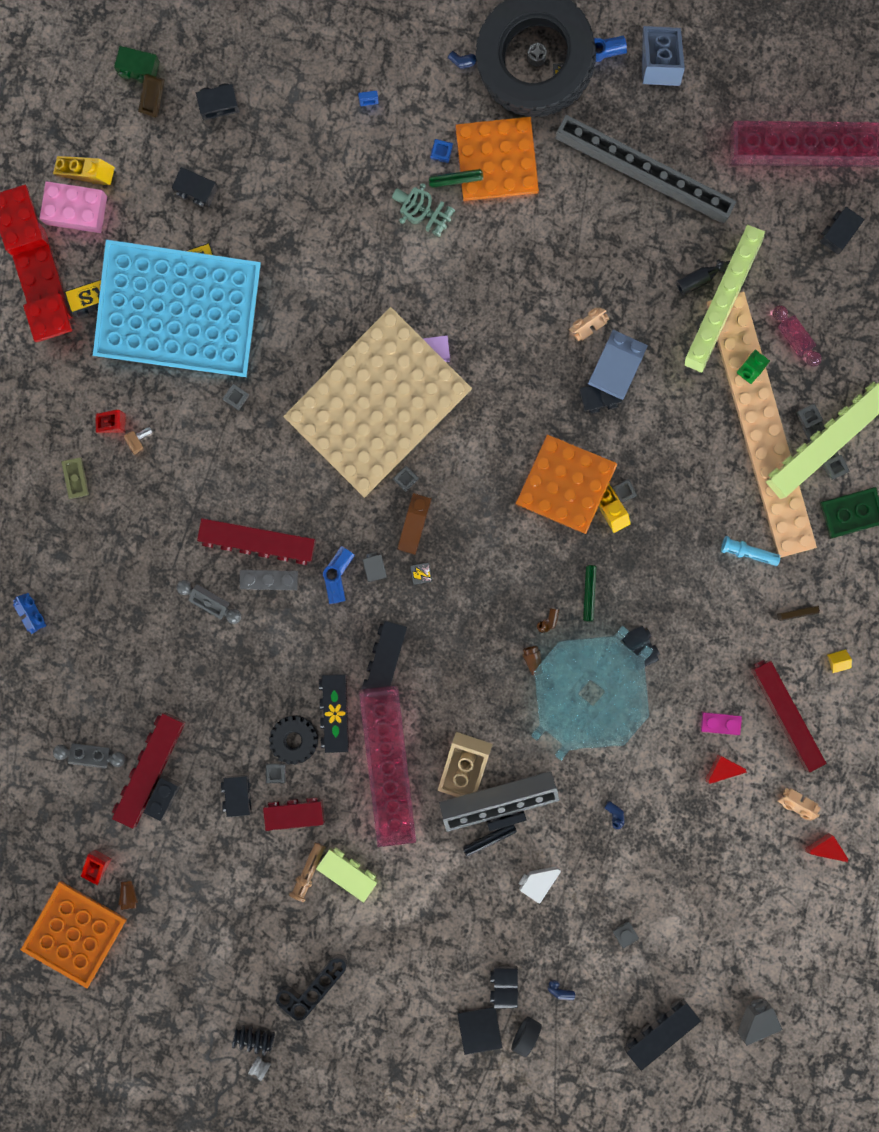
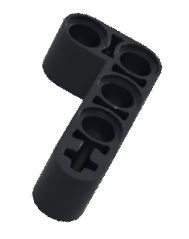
M341 954L334 955L301 995L290 986L282 987L276 996V1003L293 1019L297 1021L304 1020L344 974L347 967V959ZM341 962V967H337L335 972L333 973L332 970L334 969L335 963ZM328 976L331 982L324 984L320 978ZM315 991L318 997L312 999L308 996V992ZM287 993L291 999L284 1001L281 998V994ZM302 1006L305 1012L302 1014L298 1013L295 1007Z

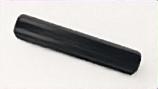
M515 825L500 828L464 846L463 851L466 856L477 853L517 832Z

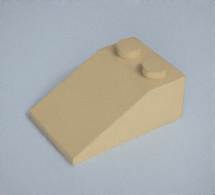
M456 732L437 791L455 797L478 792L493 744Z

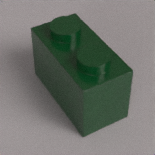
M119 46L114 69L124 79H130L131 77L143 83L145 74L157 75L160 61L155 54Z

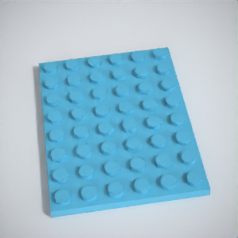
M106 240L93 356L247 377L261 262Z

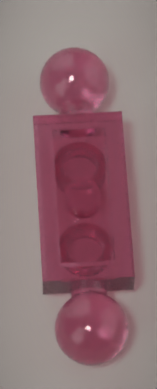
M782 305L776 306L772 314L776 320L782 321V324L778 326L779 330L799 357L806 354L807 364L812 367L818 366L822 361L820 353L812 350V348L817 346L795 315L788 318L787 308Z

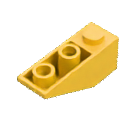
M57 156L53 174L93 184L111 185L115 167L100 158Z
M608 484L598 507L611 530L615 533L630 525L628 512L610 484Z

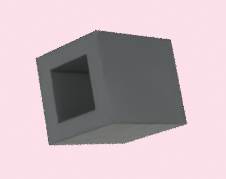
M377 552L367 554L366 558L362 559L368 582L388 578L382 555H377Z

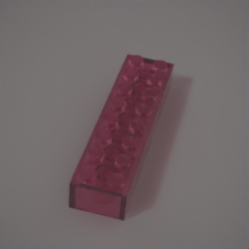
M734 121L730 127V166L879 167V122Z
M398 686L360 690L359 697L377 847L416 843Z

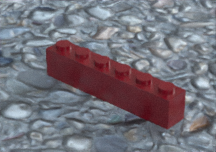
M201 518L197 541L202 542L201 546L213 548V545H219L221 550L232 552V548L240 549L239 553L251 555V552H257L259 557L269 558L270 555L277 556V560L288 562L290 558L295 559L297 564L307 565V562L312 563L316 540L312 538Z
M166 712L157 716L154 722L156 727L153 733H149L145 741L147 746L138 755L137 760L139 763L136 768L133 767L129 774L131 780L128 785L123 787L120 793L123 797L120 803L117 802L112 810V813H114L113 820L132 829L137 827L186 724L185 721Z

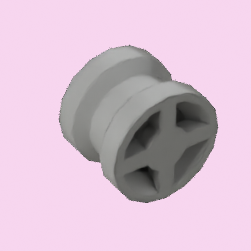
M534 43L529 47L527 60L530 65L539 67L544 64L547 54L546 47L541 43Z
M257 1056L248 1074H254L258 1080L262 1081L271 1063L264 1062L261 1057Z

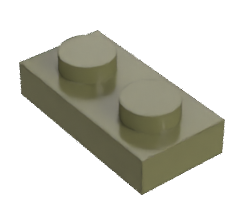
M82 458L61 461L69 499L88 496L89 491Z

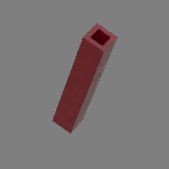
M762 659L754 663L755 667L750 670L804 770L811 773L827 764L772 661Z

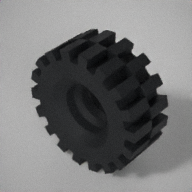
M303 716L285 717L277 722L270 732V750L272 749V754L278 757L279 761H283L286 764L297 765L303 763L315 753L318 747L319 736L316 732L317 729L310 720L308 721ZM293 732L298 733L301 737V744L295 748L290 747L286 742L288 734Z

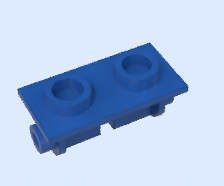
M29 593L19 595L13 600V606L18 615H26L22 622L27 632L30 631L33 634L38 629L47 626Z

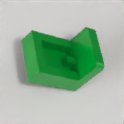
M755 349L739 368L737 374L752 384L770 360Z

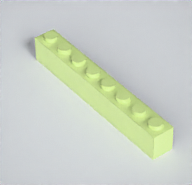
M750 225L746 226L685 359V366L703 372L763 242L765 231Z
M879 382L869 384L865 388L866 392L863 395L859 394L852 399L853 404L849 408L847 406L842 408L835 420L832 418L824 424L825 429L822 432L817 431L810 437L812 441L808 444H802L796 449L798 453L794 457L790 455L782 462L784 465L780 469L775 468L768 474L770 478L766 483L780 499L787 497L879 415Z

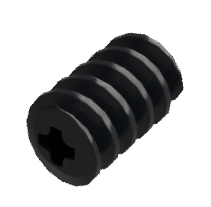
M243 1024L240 1029L236 1027L232 1048L235 1049L239 1044L241 1051L247 1046V1052L249 1053L254 1048L255 1054H258L260 1050H262L263 1056L268 1051L271 1054L275 1032H272L270 1037H268L267 1030L260 1035V1028L253 1033L252 1026L245 1031V1025Z

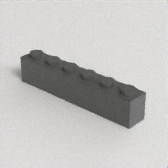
M550 771L439 802L446 830L449 832L560 800L552 772Z

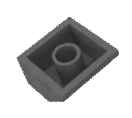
M758 998L753 1000L751 1005L747 1006L737 1032L746 1046L783 1029L773 1007L765 998Z

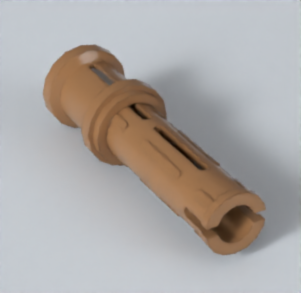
M317 842L314 843L301 875H298L295 879L297 882L293 891L289 893L290 897L305 902L306 892L312 886V876L326 848L324 845Z

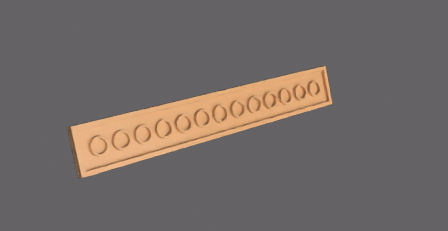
M740 292L717 342L777 554L785 557L817 548L800 486L787 497L780 499L766 483L770 478L768 474L775 468L780 469L784 465L782 462L791 454L766 367L752 384L737 374L739 368L755 349L762 354L745 292ZM712 300L707 301L706 304H707V307H708V308H709V306H710Z

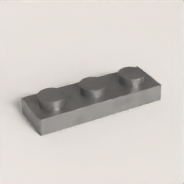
M240 570V589L298 590V571Z

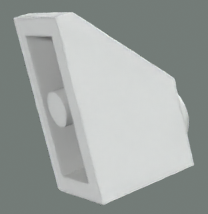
M555 866L530 871L528 875L524 874L519 881L521 885L519 889L540 904L561 870Z

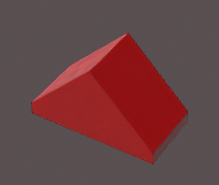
M117 409L97 413L96 433H126V414Z
M717 755L705 779L707 783L712 784L747 773V771L736 763Z
M830 833L805 849V852L811 855L848 863V857L835 837Z
M93 850L86 857L81 877L98 886L112 858L97 850Z

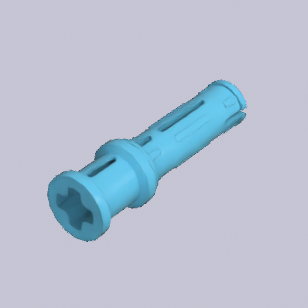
M725 536L721 546L722 553L729 552L735 554L738 558L744 556L774 566H778L781 555L749 546L745 541L738 542L732 540L729 536Z

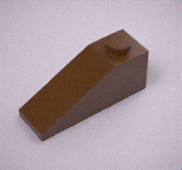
M413 493L397 550L416 555L432 498Z

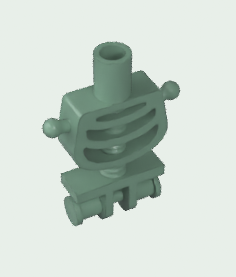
M424 183L420 184V189L414 187L410 194L397 188L392 195V199L403 204L400 209L403 217L400 218L399 222L403 224L407 219L413 224H418L426 217H429L431 219L425 227L426 231L429 232L433 224L437 226L432 230V233L440 237L443 229L447 228L445 222L451 221L450 217L455 213V210L447 206L446 211L442 213L444 202L441 201L435 212L432 211V198L428 192L424 191L426 187ZM418 195L421 196L420 202H417ZM424 198H426V199L428 200V206H427V207L423 205V204H424Z

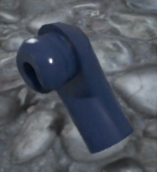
M452 51L448 55V59L460 69L472 67L476 63V56L474 54L460 57L456 52Z
M608 801L604 809L612 814L613 828L619 830L625 824L624 811L611 801Z
M556 980L549 982L548 991L559 1000L574 1001V991L560 989V983Z

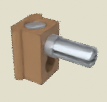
M150 427L136 434L132 431L123 436L133 455L143 450L139 440L152 433Z

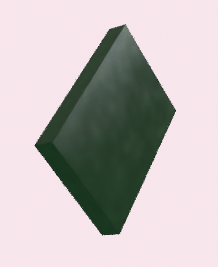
M876 487L819 502L830 539L879 526V495Z

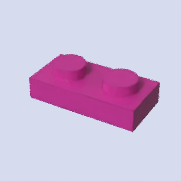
M702 712L701 732L740 735L742 716Z

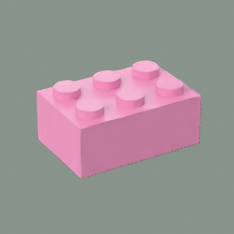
M45 182L40 220L49 226L101 233L107 195L103 190Z

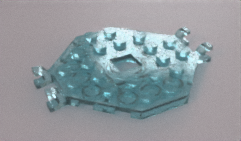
M623 625L614 636L559 641L534 671L540 725L531 733V736L538 741L542 734L547 731L563 744L555 753V756L560 760L565 757L569 750L616 745L624 746L649 717L644 661L651 655L653 650L648 645L641 650L639 655L630 650L621 642L629 632ZM590 680L605 691L593 706L579 695L580 691Z

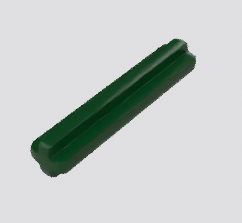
M481 169L430 176L429 186L433 188L481 181L484 175Z
M587 565L585 572L583 620L588 622L594 620L595 565Z

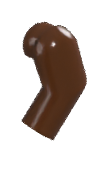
M550 608L548 618L537 623L538 631L547 633L554 629L557 625L559 610Z

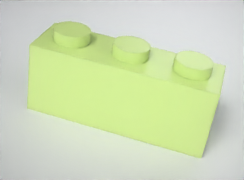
M330 847L316 870L362 902H365L378 882L376 875L368 869L366 871L361 869L360 864L352 858L349 860L344 857L345 853L340 849Z

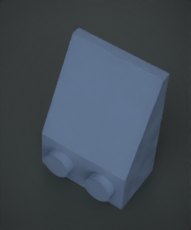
M643 26V84L680 86L685 70L681 28Z
M612 330L588 384L623 400L648 345Z

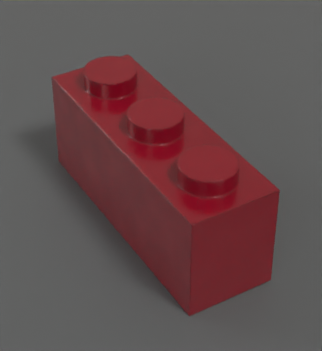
M318 797L306 798L305 802L291 799L287 800L285 804H279V801H272L263 807L265 831L320 826L325 823L323 800H318Z

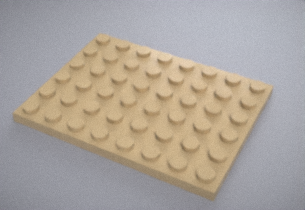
M390 307L283 417L365 498L472 388Z

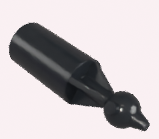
M718 259L716 266L701 267L676 280V286L680 294L684 296L710 283L718 271L725 274L730 261H720Z

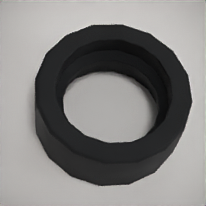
M527 1016L514 1037L511 1050L526 1058L537 1042L542 1024Z

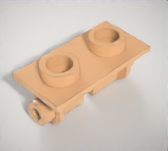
M600 307L592 309L588 312L587 317L575 321L569 331L576 333L574 337L577 341H583L593 334L591 326L597 331L607 324L609 317L605 313L606 310Z
M786 788L783 792L785 796L778 800L784 808L795 811L805 820L812 821L820 816L818 812L821 807L818 806V803L807 797L801 802L802 794L792 788Z

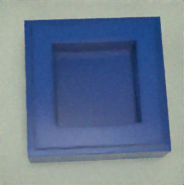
M377 90L358 93L360 106L379 104Z
M435 139L430 159L449 163L453 143Z

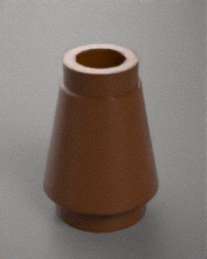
M538 646L524 648L522 656L531 675L541 674V650L538 649Z
M133 881L121 882L119 897L121 910L137 908L136 903L138 901Z

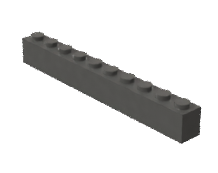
M565 115L557 131L555 139L722 224L727 221L737 202L568 115Z

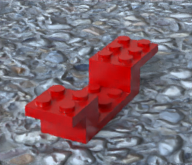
M25 184L0 192V234L5 250L12 255L27 302L23 307L34 342L37 343L72 332L69 319L73 317L45 228L38 222L28 187Z

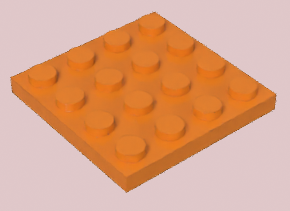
M531 117L455 124L460 172L481 169L484 175L481 181L461 183L463 201L536 194L539 192Z
M547 435L516 501V505L586 534L618 464Z
M60 881L20 950L83 987L88 988L127 918Z

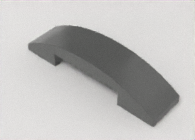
M815 404L797 412L809 442L812 441L810 437L817 431L822 432L825 429L822 423L823 418ZM838 452L822 465L831 480L850 472L842 455H839Z

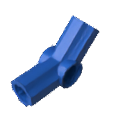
M624 35L604 40L594 38L595 48L602 50L599 53L596 52V62H600L607 57L627 53Z
M343 546L339 548L323 571L329 604L346 601L341 576L355 555ZM330 569L337 571V577L333 580L327 577Z

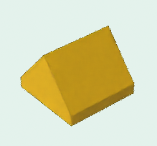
M846 649L827 655L832 673L852 668V658Z

